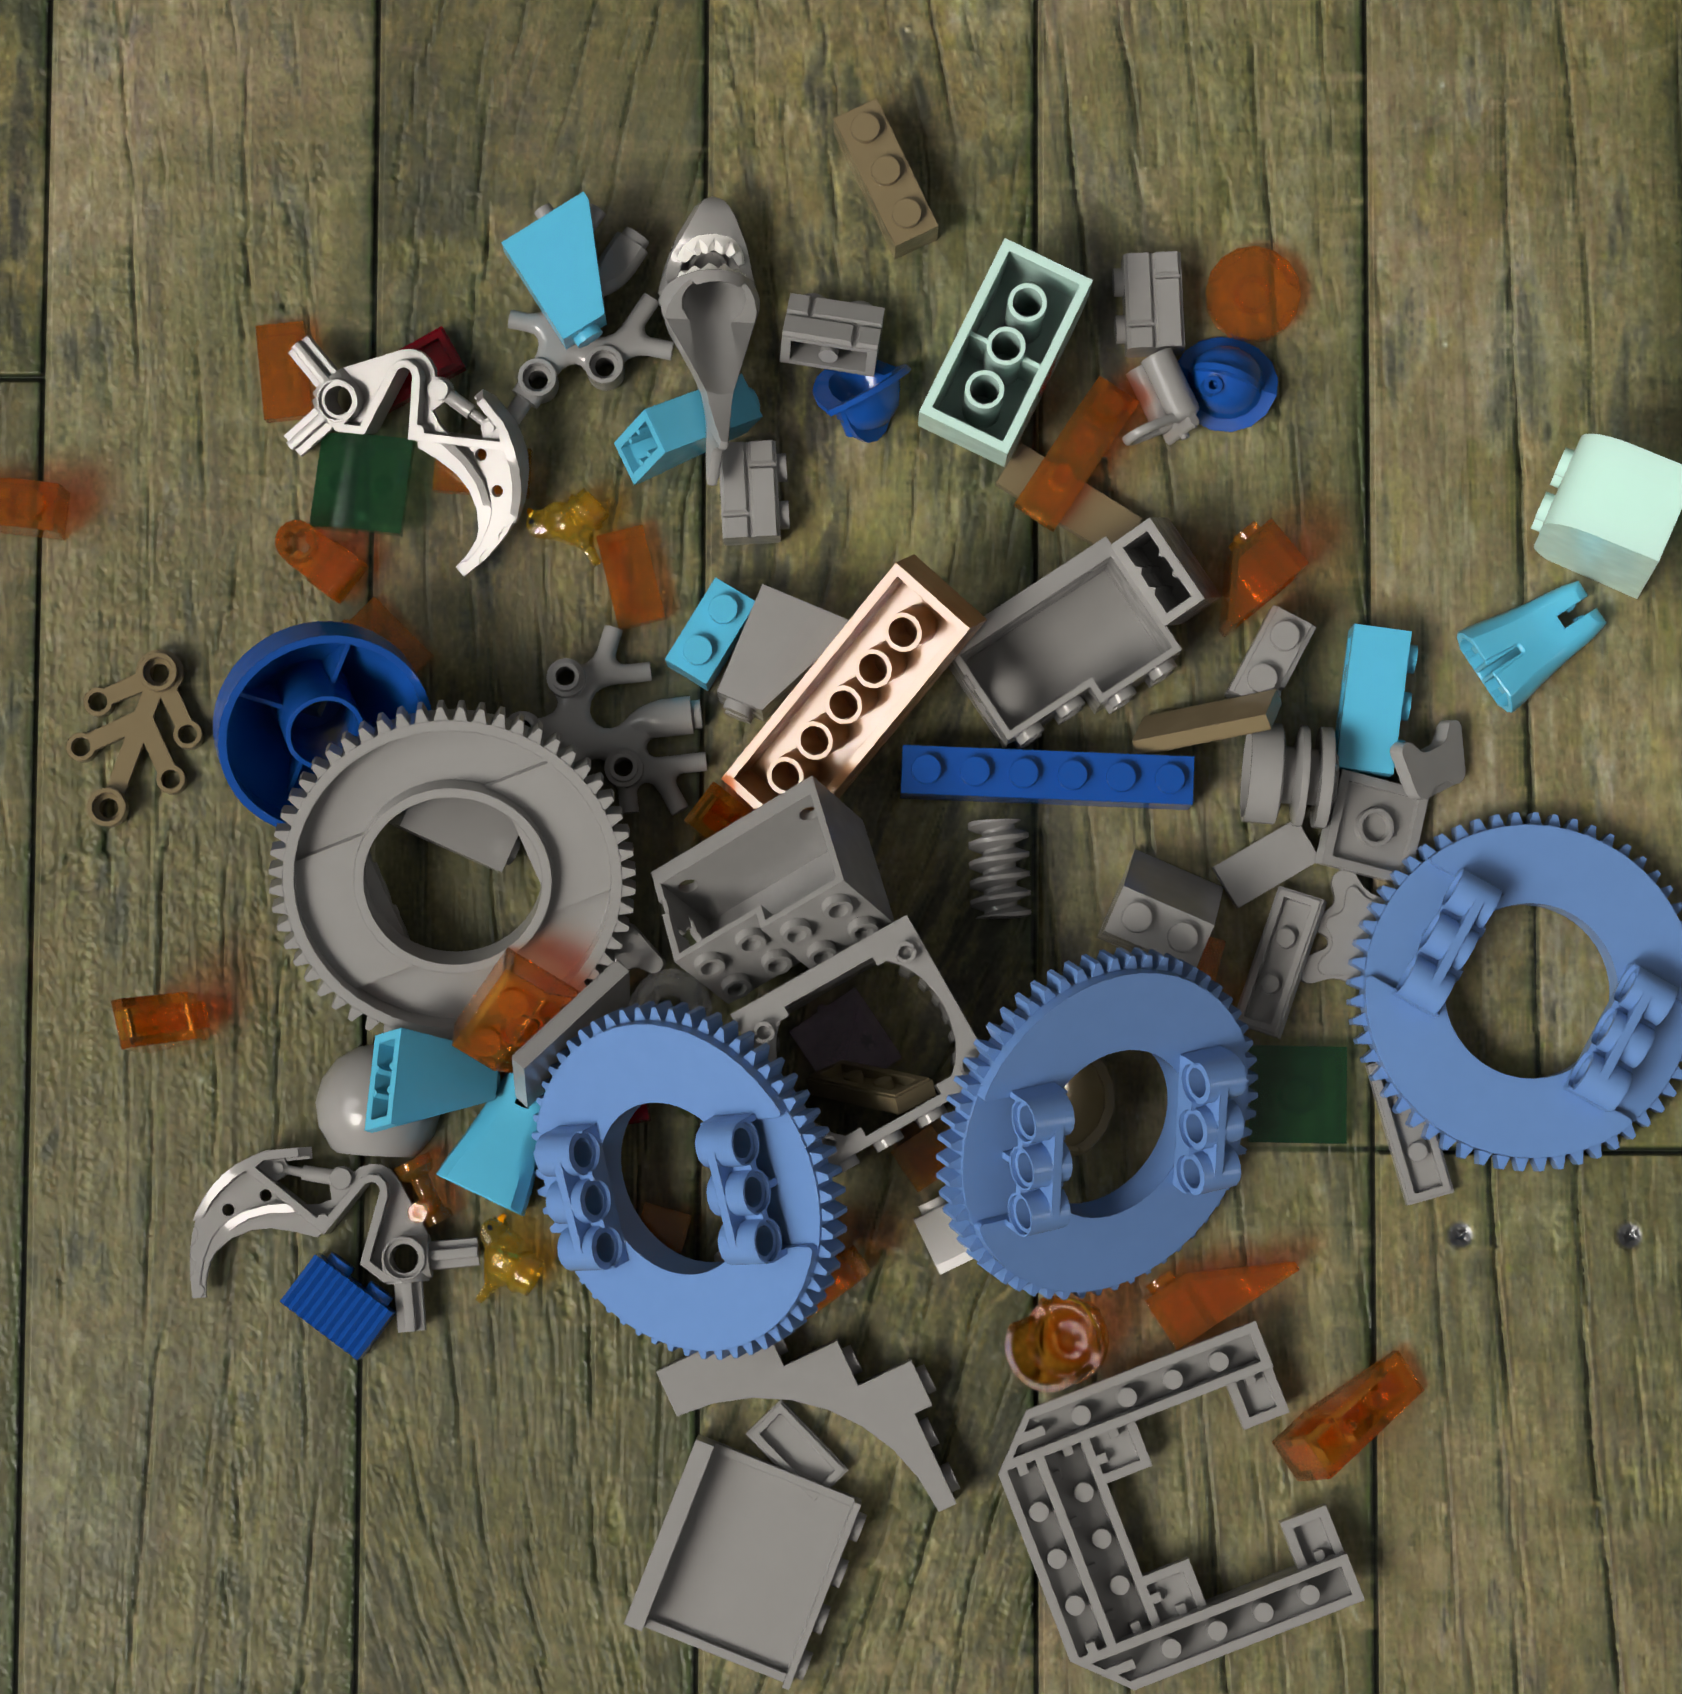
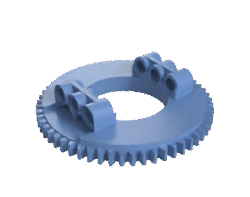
M1513 812L1508 814L1506 826L1499 814L1488 818L1487 829L1479 818L1470 821L1469 834L1461 825L1451 828L1452 841L1443 833L1433 837L1436 851L1426 843L1418 847L1421 862L1411 856L1405 857L1402 863L1405 865L1408 874L1393 870L1389 875L1393 880L1392 883L1395 889L1383 885L1376 890L1385 903L1371 902L1366 907L1376 920H1363L1359 922L1358 926L1369 937L1368 939L1353 940L1352 945L1362 951L1364 955L1360 958L1349 959L1348 965L1361 971L1358 977L1346 980V985L1359 990V995L1347 999L1346 1005L1361 1009L1360 1014L1348 1020L1349 1025L1364 1027V1032L1355 1037L1353 1042L1354 1044L1369 1045L1370 1047L1359 1059L1361 1063H1377L1378 1067L1368 1078L1370 1081L1386 1080L1387 1083L1379 1093L1382 1098L1393 1095L1399 1097L1391 1109L1393 1113H1401L1410 1109L1411 1113H1409L1405 1125L1409 1128H1414L1420 1123L1425 1122L1421 1138L1430 1140L1440 1133L1439 1148L1441 1150H1448L1457 1142V1158L1466 1159L1474 1149V1164L1485 1165L1492 1155L1494 1169L1504 1170L1510 1159L1514 1171H1524L1528 1159L1533 1171H1544L1547 1158L1553 1169H1564L1565 1156L1568 1157L1573 1165L1583 1164L1584 1150L1591 1158L1598 1159L1602 1157L1601 1143L1609 1150H1616L1620 1148L1618 1134L1625 1139H1634L1636 1137L1632 1125L1633 1122L1641 1127L1651 1125L1646 1110L1662 1113L1665 1108L1658 1096L1675 1097L1677 1092L1671 1086L1669 1080H1682V1070L1678 1066L1679 1062H1682V921L1677 916L1682 910V902L1671 904L1667 898L1673 891L1671 885L1662 888L1658 887L1656 882L1661 875L1658 870L1646 874L1643 868L1647 859L1644 856L1637 857L1634 860L1629 859L1631 846L1628 844L1614 849V835L1611 833L1597 840L1596 826L1594 825L1586 826L1579 833L1577 819L1567 820L1564 826L1560 828L1558 815H1549L1544 825H1542L1539 812H1533L1528 814L1525 824H1523L1519 812ZM1508 906H1536L1565 916L1590 937L1597 947L1607 971L1609 1001L1578 1060L1560 1072L1545 1077L1533 1079L1514 1077L1498 1072L1482 1063L1470 1053L1458 1038L1450 1022L1445 1004L1454 984L1463 973L1464 964L1473 952L1477 941L1483 936L1487 921L1495 910Z
M1118 947L1114 955L1104 949L1099 950L1097 959L1087 954L1082 955L1079 966L1069 960L1064 962L1063 976L1052 969L1047 971L1046 986L1033 980L1030 982L1031 997L1027 998L1018 992L1014 995L1017 1006L1014 1012L1004 1006L1000 1009L1003 1023L1000 1026L988 1022L986 1028L991 1038L989 1041L980 1039L974 1041V1045L980 1053L978 1058L965 1057L963 1063L970 1069L969 1074L957 1075L953 1080L962 1087L960 1093L947 1096L946 1100L956 1108L955 1111L942 1114L941 1120L949 1125L951 1129L938 1134L937 1137L940 1142L947 1146V1148L936 1154V1159L945 1165L944 1168L936 1173V1177L946 1184L938 1191L939 1196L948 1202L942 1209L946 1215L952 1218L948 1225L959 1234L956 1239L967 1248L966 1253L991 1275L1005 1285L1008 1283L1019 1292L1023 1289L1031 1296H1036L1037 1293H1040L1046 1299H1051L1056 1294L1062 1300H1067L1072 1293L1079 1299H1084L1089 1291L1099 1296L1105 1288L1115 1291L1118 1290L1121 1283L1129 1282L1131 1284L1135 1282V1277L1144 1273L1146 1275L1150 1274L1152 1268L1160 1263H1166L1169 1256L1176 1251L1179 1252L1182 1246L1196 1235L1198 1229L1204 1223H1207L1214 1209L1220 1205L1226 1190L1236 1186L1240 1181L1241 1164L1238 1155L1246 1154L1247 1151L1245 1147L1240 1145L1241 1138L1250 1136L1253 1131L1245 1126V1121L1256 1116V1111L1248 1107V1103L1258 1098V1092L1249 1087L1258 1080V1074L1249 1069L1257 1062L1256 1056L1248 1052L1254 1044L1253 1040L1244 1035L1249 1027L1238 1019L1242 1012L1231 1005L1233 998L1222 991L1223 987L1220 984L1211 980L1209 975L1182 959L1179 960L1169 953L1163 955L1154 949H1150L1147 953L1138 947H1134L1130 953L1122 947ZM1126 1050H1140L1151 1053L1163 1071L1167 1087L1166 1117L1155 1148L1138 1172L1115 1191L1089 1202L1069 1203L1062 1186L1063 1182L1070 1179L1073 1164L1070 1150L1063 1140L1074 1129L1075 1115L1072 1103L1066 1095L1068 1091L1063 1087L1084 1067L1108 1054Z
M654 1000L642 1005L634 1003L626 1008L622 1007L592 1021L591 1025L580 1029L578 1036L566 1042L568 1048L557 1053L556 1056L559 1062L549 1066L548 1071L552 1077L542 1081L541 1086L546 1092L537 1097L536 1102L541 1107L539 1112L533 1115V1120L537 1122V1131L532 1133V1138L537 1141L535 1151H533L538 1167L535 1170V1176L543 1179L545 1186L538 1189L537 1192L538 1195L546 1197V1207L542 1209L543 1213L549 1215L555 1222L549 1228L551 1233H561L558 1239L557 1251L563 1267L569 1271H575L580 1278L581 1284H585L592 1293V1297L598 1299L606 1307L608 1313L612 1312L616 1315L622 1325L628 1324L634 1328L638 1336L644 1334L650 1337L651 1343L655 1345L660 1342L667 1344L668 1351L673 1352L678 1348H682L684 1355L688 1357L698 1351L701 1359H707L713 1354L716 1355L718 1360H722L730 1354L735 1359L745 1353L752 1355L762 1348L765 1350L794 1333L797 1328L807 1322V1317L816 1313L818 1310L816 1305L828 1296L824 1290L835 1282L830 1273L840 1268L841 1265L835 1255L845 1249V1245L836 1237L847 1231V1226L836 1219L847 1212V1206L835 1200L836 1197L846 1192V1188L832 1180V1177L843 1172L842 1167L828 1162V1157L836 1153L837 1149L836 1146L822 1143L821 1139L830 1130L826 1126H815L814 1120L821 1111L819 1107L806 1109L804 1104L810 1095L808 1089L795 1092L793 1087L798 1075L795 1072L787 1076L781 1074L785 1060L780 1057L770 1062L768 1060L770 1045L767 1043L754 1048V1032L750 1030L739 1036L737 1021L733 1020L723 1025L721 1013L716 1012L706 1017L705 1007L703 1006L689 1010L687 1002H682L675 1006H672L670 1000H665L657 1005ZM642 1104H670L692 1113L703 1121L700 1123L696 1134L695 1149L699 1161L703 1166L710 1168L712 1176L708 1181L706 1191L707 1202L712 1212L722 1218L723 1225L718 1235V1248L724 1261L703 1262L676 1253L659 1241L636 1213L623 1180L621 1147L628 1122Z

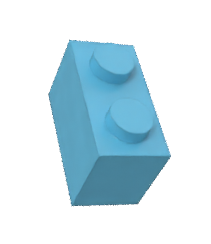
M715 577L666 656L667 667L709 691L735 649L755 601Z

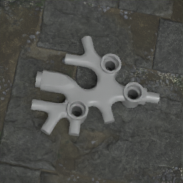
M547 203L538 208L534 214L537 219H540L554 210L550 203ZM590 203L595 231L606 213ZM625 227L622 233L617 232L598 259L603 297L612 294L624 286L648 254L645 249L649 245V241L632 228ZM644 293L622 326L615 333L606 337H599L585 347L578 348L574 344L568 349H565L542 312L527 313L511 309L508 328L534 334L538 340V350L534 359L526 361L519 369L518 382L512 390L516 396L507 408L516 419L518 425L531 407L538 409L540 404L547 403L556 396L559 389L557 375L569 365L577 364L582 366L587 373L590 383L595 388L602 391H610L617 388L623 382L625 377L624 363L628 359L636 356H650L671 361L675 343L649 337L645 332L646 323L659 306L658 301ZM603 365H611L614 367V370L609 376H601L598 374L599 368ZM542 377L548 380L546 386L542 389L531 387L532 382L537 378Z
M604 625L598 648L593 658L588 662L580 665L573 659L562 658L556 660L549 667L546 676L547 684L558 701L556 709L551 714L537 718L530 712L518 711L510 715L508 719L514 720L519 713L525 714V724H529L532 727L538 721L543 723L542 734L546 737H549L556 731L561 734L560 747L565 748L572 743L577 746L574 762L586 757L590 760L601 759L605 761V774L610 783L618 789L619 806L622 807L623 814L639 812L638 788L644 783H650L662 796L671 815H676L689 807L677 785V777L683 773L708 771L706 752L654 757L649 754L647 745L654 738L694 734V729L703 728L700 700H691L690 696L660 699L636 709L617 727L603 728L596 724L592 719L590 707L594 695L599 690L610 685L652 681L650 662L621 664L617 660L616 652L623 630ZM564 671H571L575 674L574 681L567 686L560 685L558 683L559 675ZM621 761H629L633 764L632 772L627 776L616 774V766Z

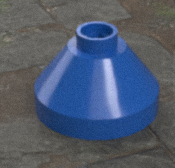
M316 621L302 623L285 628L266 637L247 651L233 666L224 680L215 704L213 715L214 745L225 778L236 797L254 815L276 827L277 823H286L280 818L283 806H294L288 800L292 787L303 789L299 784L302 772L315 774L311 769V765L316 756L328 761L325 751L330 742L342 748L341 738L345 731H349L358 737L360 722L365 720L369 725L375 727L377 726L378 714L384 712L392 720L396 718L397 708L403 706L408 714L416 713L418 702H423L428 711L432 709L426 691L412 664L395 645L384 637L366 628L344 622Z

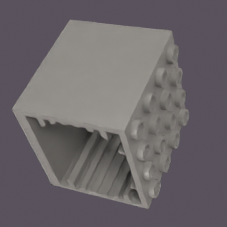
M907 915L730 1014L732 1019L738 1022V1029L741 1034L750 1030L755 1033L754 1048L765 1043L770 1045L768 1060L772 1062L777 1059V1054L780 1053V1039L777 1036L780 1022L789 1017V1014L869 968L875 965L879 966L886 961L900 965L898 975L907 980L916 975L920 977L917 987L923 993L928 990L932 995L931 1002L936 1008L939 1007L942 1012L941 1018L944 1025L948 1024L951 1028L948 1039L950 1044L955 1042L956 1049L952 1053L950 1067L954 1065L952 1075L934 1086L936 1097L921 1103L915 1109L879 1127L867 1136L860 1127L846 1136L829 1132L822 1138L823 1144L836 1146L837 1152L828 1157V1162L841 1166L843 1172L859 1164L860 1161L856 1153L870 1145H873L878 1153L903 1139L904 1136L900 1128L914 1120L920 1129L940 1118L942 1114L948 1113L944 1106V1103L948 1102L946 1100L947 1096L960 1093L962 1087L953 1081L955 1076L968 1075L970 1069L963 1063L964 1058H978L980 1054L974 1045L977 1037Z

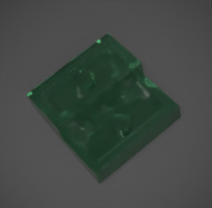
M327 434L320 444L309 527L358 534V531L403 537L415 441L408 440L407 438L378 435Z

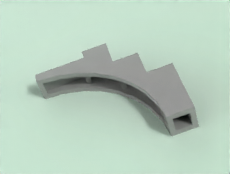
M784 1339L765 1350L762 1348L752 1355L745 1353L735 1359L731 1354L722 1360H718L715 1354L707 1359H701L697 1351L689 1357L685 1356L656 1371L676 1416L714 1403L748 1398L792 1400L827 1409L864 1427L892 1448L919 1478L938 1512L957 1504L952 1492L961 1489L949 1462L939 1465L933 1453L932 1447L940 1443L928 1417L919 1421L915 1414L932 1406L928 1394L937 1390L925 1365L923 1364L915 1368L911 1358L858 1383L855 1375L863 1370L851 1345L842 1348L838 1339H835L784 1363L781 1355L789 1352Z

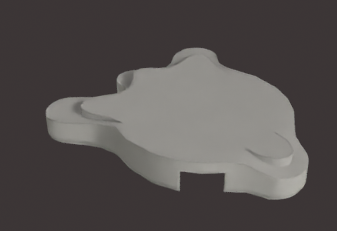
M1340 870L1332 876L1330 884L1333 904L1324 911L1317 933L1326 938L1327 945L1324 949L1309 955L1300 980L1303 983L1312 984L1328 979L1341 980L1346 983L1347 979L1360 976L1361 971L1348 965L1349 959L1363 957L1364 953L1354 947L1352 943L1353 940L1368 939L1369 937L1358 926L1360 921L1376 920L1374 915L1366 908L1371 902L1384 904L1385 901L1382 897H1378L1364 888L1354 873Z

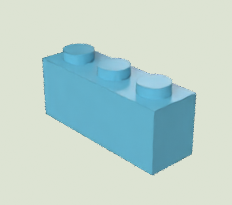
M1355 623L1348 630L1335 728L1339 769L1381 779H1388L1394 775L1395 766L1390 756V748L1395 742H1406L1405 740L1398 739L1400 722L1408 721L1411 710L1412 693L1404 692L1407 673L1414 674L1418 656V645H1411L1412 631Z

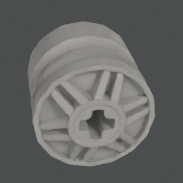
M1274 723L1271 730L1246 735L1240 784L1241 822L1273 825L1278 817L1281 804H1289L1292 826L1300 827L1302 825L1306 806H1309L1311 827L1326 828L1330 810L1336 799L1339 781V756L1336 752L1335 731L1333 727L1319 728L1314 748H1311V730L1308 725H1301L1299 727L1294 746H1286L1282 723Z

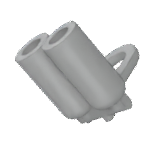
M1171 347L1165 348L1148 356L1141 362L1142 365L1126 374L1148 420V423L1137 427L1122 437L1123 443L1126 446H1133L1159 435L1163 436L1168 445H1172L1179 439L1183 441L1189 438L1188 432L1196 429L1197 425H1199V419L1196 415L1199 411L1198 402Z

